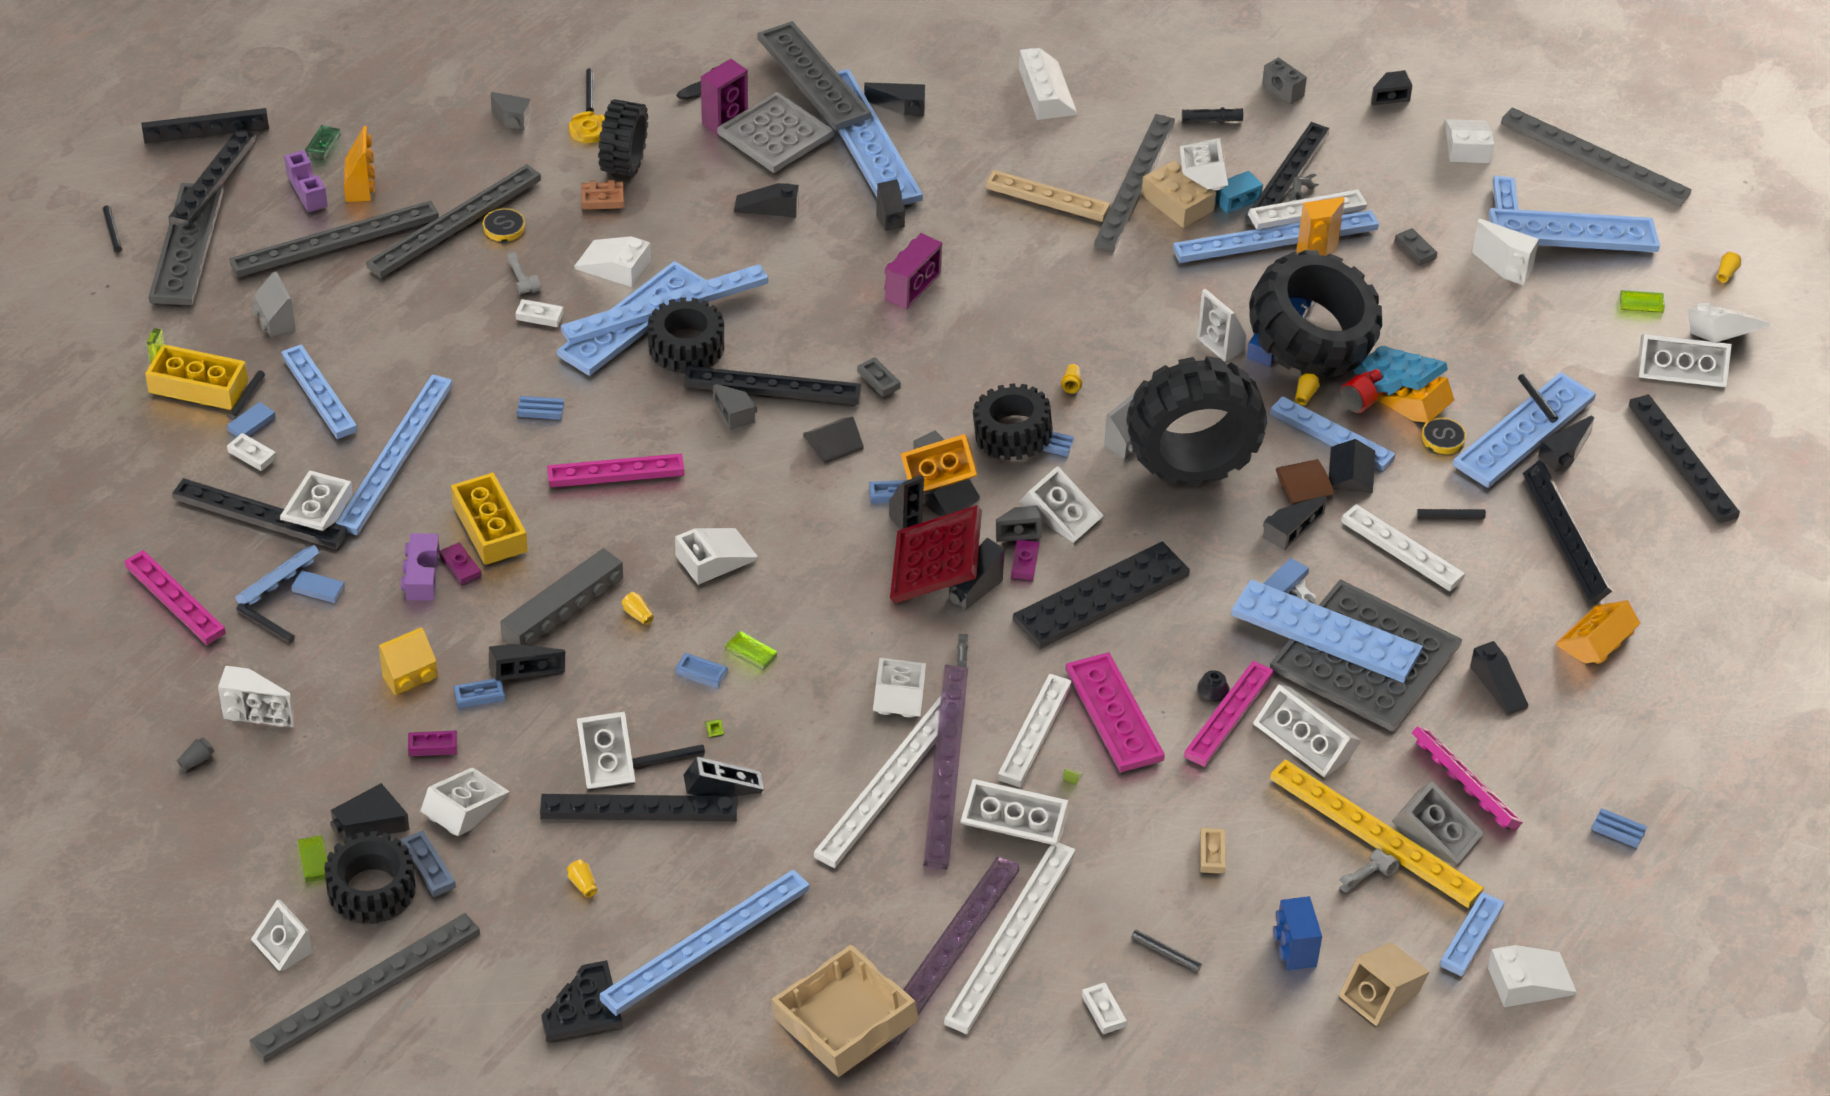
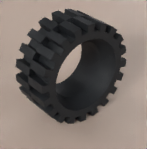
M617 99L610 101L604 114L605 119L602 121V132H600L599 136L601 137L598 145L600 149L598 153L600 170L627 176H635L637 174L641 160H643V151L646 148L645 141L648 135V109L645 104Z
M686 297L680 298V302L671 299L669 300V305H666L664 302L660 304L659 310L655 308L652 311V316L648 318V347L652 360L655 363L659 361V366L662 368L669 366V371L671 372L680 369V373L684 374L686 373L687 366L709 368V363L714 366L717 363V358L721 359L725 348L724 319H722L721 312H717V308L714 305L709 307V303L705 300L702 303H698V298L686 301ZM678 329H695L703 332L693 338H678L670 334V332Z
M1011 383L1008 388L1000 385L997 386L998 390L996 391L991 388L987 391V396L982 394L979 397V402L976 401L974 404L973 421L976 442H978L979 448H984V453L987 455L993 452V458L999 459L1000 456H1004V460L1009 461L1011 457H1016V460H1022V455L1026 454L1028 458L1032 457L1035 450L1040 453L1043 450V445L1048 446L1050 438L1053 436L1049 399L1045 398V394L1042 391L1038 393L1037 388L1033 386L1027 389L1026 384L1016 387L1015 383ZM1019 415L1029 417L1027 420L1017 424L997 422V420L1007 416Z
M370 831V836L364 837L363 832L357 833V839L354 840L349 836L344 839L345 845L343 846L338 842L334 846L335 853L329 852L327 856L328 862H325L324 865L327 894L331 906L334 905L335 911L339 915L343 912L344 918L349 921L354 916L356 917V923L363 924L364 919H369L370 924H376V918L382 917L385 922L390 920L391 913H394L396 916L401 914V906L407 908L410 905V898L414 897V888H416L413 858L409 854L408 847L406 845L402 846L401 840L396 837L391 841L390 834L383 833L382 837H378L377 832ZM366 870H381L394 878L388 885L376 890L362 891L348 886L349 881L356 874Z

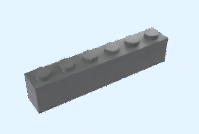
M602 548L500 621L501 637L510 644L531 646L537 639L552 631L555 626L562 621H566L572 614L584 608L597 596H601L608 588L619 583L623 578V562Z

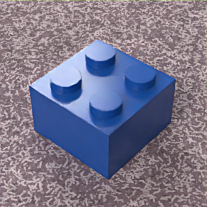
M1310 896L1280 900L1279 910L1275 913L1277 924L1273 926V935L1275 941H1279L1280 944L1279 955L1281 961H1285L1287 970L1317 967L1322 933Z

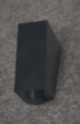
M987 537L979 546L976 579L950 586L949 599L966 610L1003 581L1005 549Z
M382 783L331 810V828L335 834H340L344 839L349 836L352 840L357 839V833L361 832L364 833V837L370 836V831L377 832V835L381 836L383 833L393 834L410 829L408 813Z

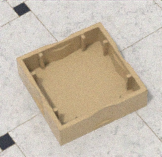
M852 944L823 963L814 973L798 980L771 999L775 1020L837 1077H840L919 1021L916 1001L894 981L882 975L875 965Z

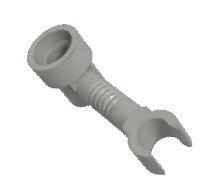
M516 252L508 253V263L519 281L516 283L519 295L531 291L532 293L541 291L537 275L526 277Z
M1376 849L1370 856V863L1355 873L1346 874L1340 878L1343 885L1339 889L1344 893L1351 892L1359 881L1376 870L1390 877L1398 870L1400 862L1392 855L1384 853L1381 849Z

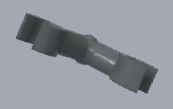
M1310 174L1306 177H1295L1293 179V192L1288 196L1289 202L1295 198L1297 200L1304 199V195L1301 192L1302 185L1309 189L1318 186L1319 184H1314L1311 180L1317 175Z
M959 634L957 674H966L968 634Z

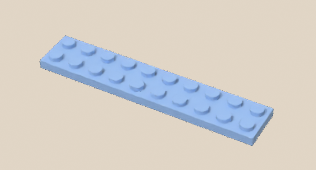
M849 69L837 71L871 111V119L838 131L875 196L877 197V183L897 179L904 205L923 201V194L851 71Z

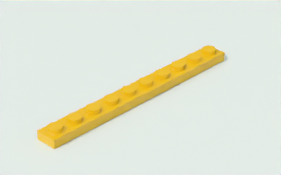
M1285 759L1271 772L1270 779L1376 849H1381L1387 855H1392L1401 865L1465 907L1469 908L1478 899L1481 892H1483L1484 887Z

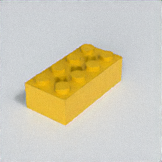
M162 344L145 373L148 393L229 410L232 409L248 382L246 361Z
M494 472L450 485L452 505L484 565L528 552L527 533Z

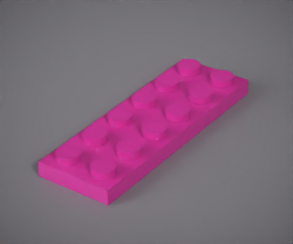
M1110 652L1066 663L1065 670L1119 772L1164 761L1165 753Z

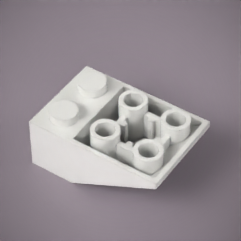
M695 528L675 536V555L698 585L758 560V556L736 528Z
M225 666L218 686L223 719L253 722L256 724L295 726L291 695L288 691L249 668Z

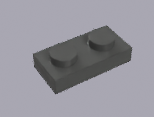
M1413 228L1396 234L1395 242L1419 266L1437 259L1438 252Z
M876 357L857 366V372L882 397L901 389V382Z

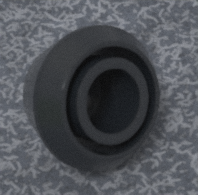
M1211 670L1206 672L1199 680L1197 689L1199 694L1205 699L1218 701L1226 697L1230 686L1222 672Z

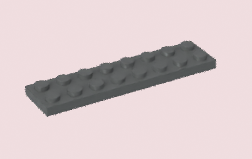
M793 21L758 33L759 42L835 131L871 119V111Z
M181 183L174 209L194 183ZM221 185L189 228L169 224L149 293V303L193 305L224 193L223 185Z

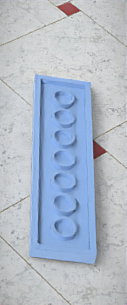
M1490 208L1488 214L1491 223L1538 238V245L1644 252H1658L1660 248L1653 218Z
M674 261L612 309L703 282L706 279ZM648 321L569 345L567 342L557 350V356L590 376L648 332Z
M1560 372L1538 390L1557 415L1558 420L1551 423L1533 398L1530 397L1457 456L1453 461V466L1489 488L1540 446L1542 440L1552 436L1593 402L1596 393Z
M1250 579L1231 612V616L1402 683L1408 677L1423 647L1412 641Z

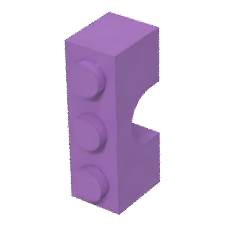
M302 150L284 155L286 174L307 212L328 207L326 188L319 175H313L311 161L305 151Z
M410 533V542L405 543V556L408 559L403 560V573L406 576L401 577V590L405 591L406 600L435 599V568L428 566H438L440 550L438 534Z

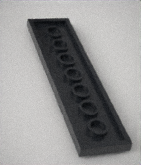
M1162 541L1013 613V621L1041 649L1189 576L1190 569Z

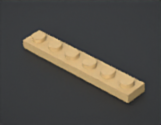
M996 170L992 171L986 181V189L1101 222L1104 221L1110 210V203Z

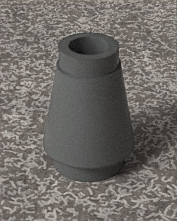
M204 737L199 740L195 739L180 758L177 759V762L184 771H187L210 759L214 749Z

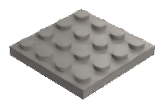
M775 92L717 127V134L775 173L832 138L834 130L779 92Z

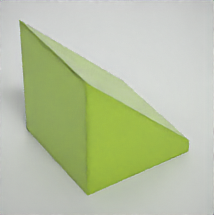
M721 719L704 721L709 737L724 734Z
M1064 769L1063 780L1077 785L1083 773L1072 769Z

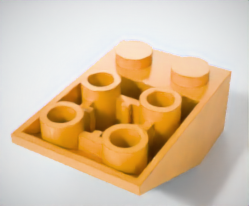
M363 126L345 158V202L371 201V193H375V181L372 180L376 178L375 166L371 164L374 163V152L369 148L372 147V134H368L367 126Z
M1437 377L1420 390L1402 386L1389 396L1388 392H1385L1377 400L1411 421L1429 423L1454 401V396L1448 378Z

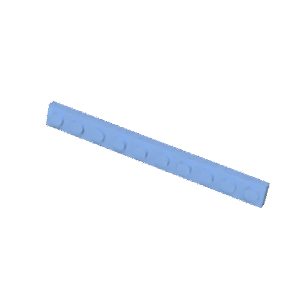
M1372 210L1342 215L1339 236L1378 230L1379 223ZM1300 222L1177 242L1173 244V251L1179 263L1297 244Z
M758 264L561 325V332L569 345L646 322L649 316H652V311L655 308L659 310V305L663 302L669 305V300L671 299L680 302V298L686 297V301L698 298V303H702L703 300L710 302L768 284V276L761 265Z
M431 375L341 514L336 525L347 528V533L359 534L453 387L452 379Z
M794 869L601 992L600 1001L617 1016L808 892L810 884Z

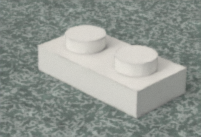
M522 299L515 316L516 320L558 327L564 310L562 306Z
M243 433L227 445V450L230 454L260 471L277 459L275 451Z
M1105 982L1082 990L1081 996L1102 1034L1126 1027L1127 1020Z

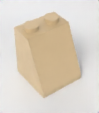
M1390 942L1357 957L1339 997L1377 1027L1420 992L1429 971L1394 943Z

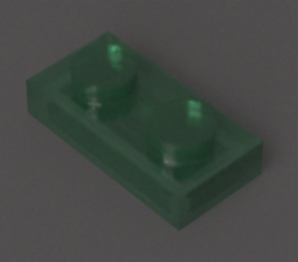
M321 125L305 149L307 156L325 161L341 136L340 129Z

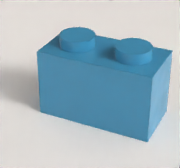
M1250 171L1243 172L1228 178V185L1224 186L1223 189L1214 190L1216 192L1215 202L1227 214L1255 203L1262 193L1263 184Z

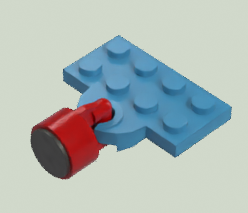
M1380 346L1354 369V373L1359 375L1342 385L1340 390L1341 399L1348 409L1361 413L1376 403L1378 397L1385 392H1388L1389 396L1402 386L1420 390L1448 370L1447 363L1435 358Z

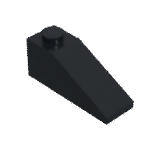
M864 82V95L869 103L902 115L924 116L925 84Z
M776 183L739 194L736 197L734 212L797 217L799 185Z
M1591 415L1542 440L1538 456L1555 472L1571 466L1591 434L1594 417Z
M922 475L902 482L889 500V517L900 530L922 523L924 477Z
M1321 496L1278 509L1272 516L1269 515L1263 523V538L1286 550L1325 514L1327 498Z
M1492 641L1475 647L1470 668L1507 715L1528 708L1529 704L1511 665L1498 645Z
M519 644L489 646V669L496 681L565 672L566 652L564 649Z
M696 757L683 774L686 793L691 795L735 796L762 793L764 791L761 771Z

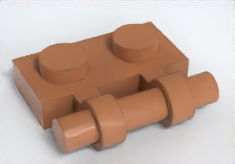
M590 180L589 183H581L582 209L624 208L623 182H615V180L596 182V180Z

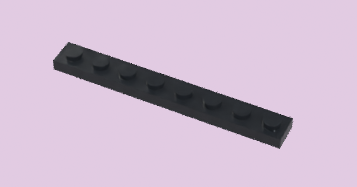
M1310 122L1251 208L1283 202L1293 187V179L1301 176L1329 135L1330 128ZM1247 213L1245 223L1254 226Z
M236 130L168 216L169 224L188 228L191 226L255 143V133L244 130Z
M687 366L684 377V387L713 390V385L718 384L746 392L747 394L859 405L861 383Z
M1647 394L1630 399L1628 406L1716 521L1720 524L1739 518L1740 511L1653 398Z
M1538 460L1522 474L1589 601L1596 605L1613 590L1545 463Z
M185 478L181 480L172 492L173 500L335 550L339 548L347 536V528L332 524L322 531L280 520V515L284 511L283 508Z
M541 794L540 819L737 821L738 796Z

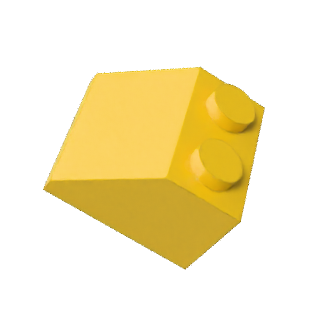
M422 627L379 645L382 677L395 695L438 677L437 662Z

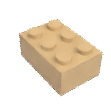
M1173 160L1143 176L1141 196L1182 228H1185L1214 212L1216 192L1212 189H1206L1185 176L1182 172V166Z

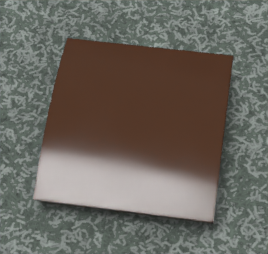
M1318 459L1281 466L1275 469L1281 488L1286 490L1290 505L1321 496L1328 499L1332 498L1335 494L1328 475Z

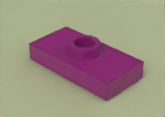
M1017 540L1011 578L1034 581L1040 542Z
M460 542L439 550V556L461 585L482 576L481 570Z
M457 730L408 733V756L457 754Z

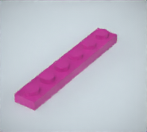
M682 453L547 465L549 488L685 476Z
M144 550L124 561L125 567L206 645L226 634L225 627Z
M1252 661L1187 747L1184 757L1206 767L1273 677L1274 670L1256 661Z
M1417 726L1412 731V734L1417 738L1416 743L1424 750H1429L1433 754L1432 759L1441 766L1445 765L1449 769L1448 775L1456 781L1460 780L1465 785L1463 789L1472 797L1476 796L1480 800L1479 805L1487 812H1492L1496 816L1495 821L1504 828L1510 827L1513 829H1518L1523 822L1428 729Z

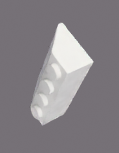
M1040 48L1020 50L1019 71L1037 120L1077 115L1058 61Z
M1220 138L1180 146L1182 172L1185 176L1206 189L1221 190L1224 186L1228 185Z
M1643 334L1640 339L1638 356V378L1726 387L1732 344Z
M1278 684L1253 722L1255 726L1324 778H1327L1346 763L1362 741L1291 687Z
M973 779L960 824L1057 845L1063 834L1068 816V800Z

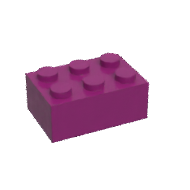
M733 59L727 60L701 76L702 125L717 134V127L748 109V70Z
M920 233L915 239L910 241L903 251L899 252L892 263L887 264L884 271L886 275L884 285L886 301L907 310L941 275L943 242Z

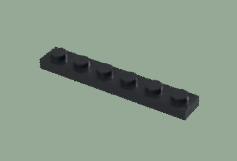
M266 108L141 123L144 144L231 134L236 130L248 132L269 129Z

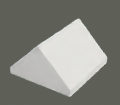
M277 899L251 938V941L279 971L283 972L313 952L309 930L281 900Z

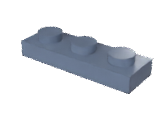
M423 830L401 839V845L408 847L409 854L413 858V866L433 897L456 888L454 878Z

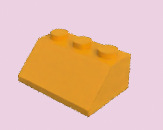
M1344 197L1303 203L1297 243L1298 253L1304 250H1317L1323 256L1333 254L1339 242L1345 202Z
M966 434L900 453L907 480L920 475L924 477V493L977 477L975 460Z
M1628 600L1595 605L1556 642V645L1584 664L1593 662L1599 664L1608 658L1607 655L1611 651L1619 648L1625 638L1633 635L1634 630L1641 623Z

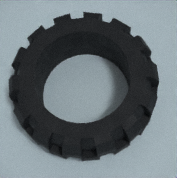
M1304 250L1298 254L1292 252L1275 260L1273 264L1266 268L1251 294L1249 317L1253 333L1259 334L1258 343L1267 354L1272 353L1278 358V364L1288 370L1292 367L1301 371V375L1314 374L1318 377L1320 374H1323L1325 378H1331L1354 370L1367 358L1380 337V329L1383 323L1382 306L1378 305V293L1373 284L1368 285L1364 281L1365 275L1355 266L1350 268L1342 263L1343 259L1333 254L1323 256L1317 250ZM1289 298H1304L1320 304L1337 319L1342 331L1326 330L1308 322L1296 311Z
M1206 356L1205 360L1196 361L1194 357L1180 359L1177 365L1169 368L1167 365H1164L1154 371L1152 379L1150 381L1143 380L1136 389L1133 400H1131L1126 418L1132 449L1136 453L1137 460L1150 473L1156 474L1161 480L1173 484L1179 480L1183 481L1186 486L1201 485V482L1204 480L1213 479V482L1227 478L1228 472L1233 469L1240 470L1250 462L1251 453H1257L1263 442L1267 426V414L1256 382L1249 377L1248 373L1232 362L1226 365L1221 358ZM1217 409L1227 412L1219 422L1198 432L1174 433L1166 430L1175 420L1194 411Z

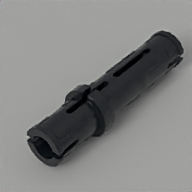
M1243 108L1182 109L1181 117L1182 122L1216 121L1225 123V121H1243L1244 113Z

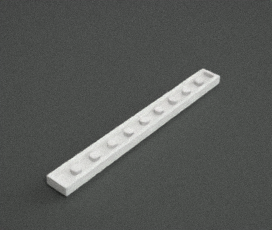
M943 694L937 699L814 851L815 859L836 868L962 711V703Z
M1059 842L1057 845H1050L946 1015L944 1025L968 1034L1075 857L1076 849Z

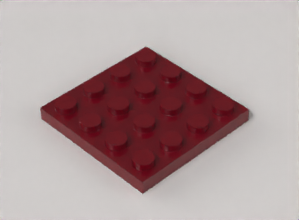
M978 505L897 531L890 599L894 604L976 579L982 510Z

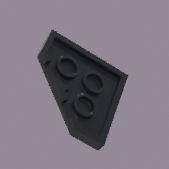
M607 960L582 965L571 983H567L556 996V1001L553 1005L542 1013L541 1020L546 1042L623 1027L621 1013L616 1016L600 1001V993L613 985Z

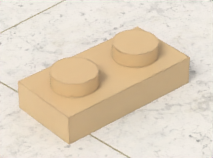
M1201 828L1200 872L1225 874V829Z

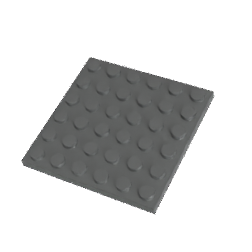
M1340 579L1319 606L1423 646L1422 652L1405 682L1402 683L1293 639H1290L1270 663V668L1275 673L1393 732L1461 646L1462 639Z

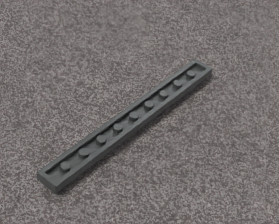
M1513 107L1502 117L1501 124L1679 206L1691 194L1692 189Z
M1155 114L1095 239L1094 247L1115 252L1141 197L1143 176L1153 171L1174 127L1175 118Z
M526 164L366 261L367 268L378 277H384L541 181V174Z
M427 201L229 258L230 265L238 278L429 223L439 218V213L432 201Z
M466 913L458 916L249 1040L250 1046L265 1063L479 936L480 928Z

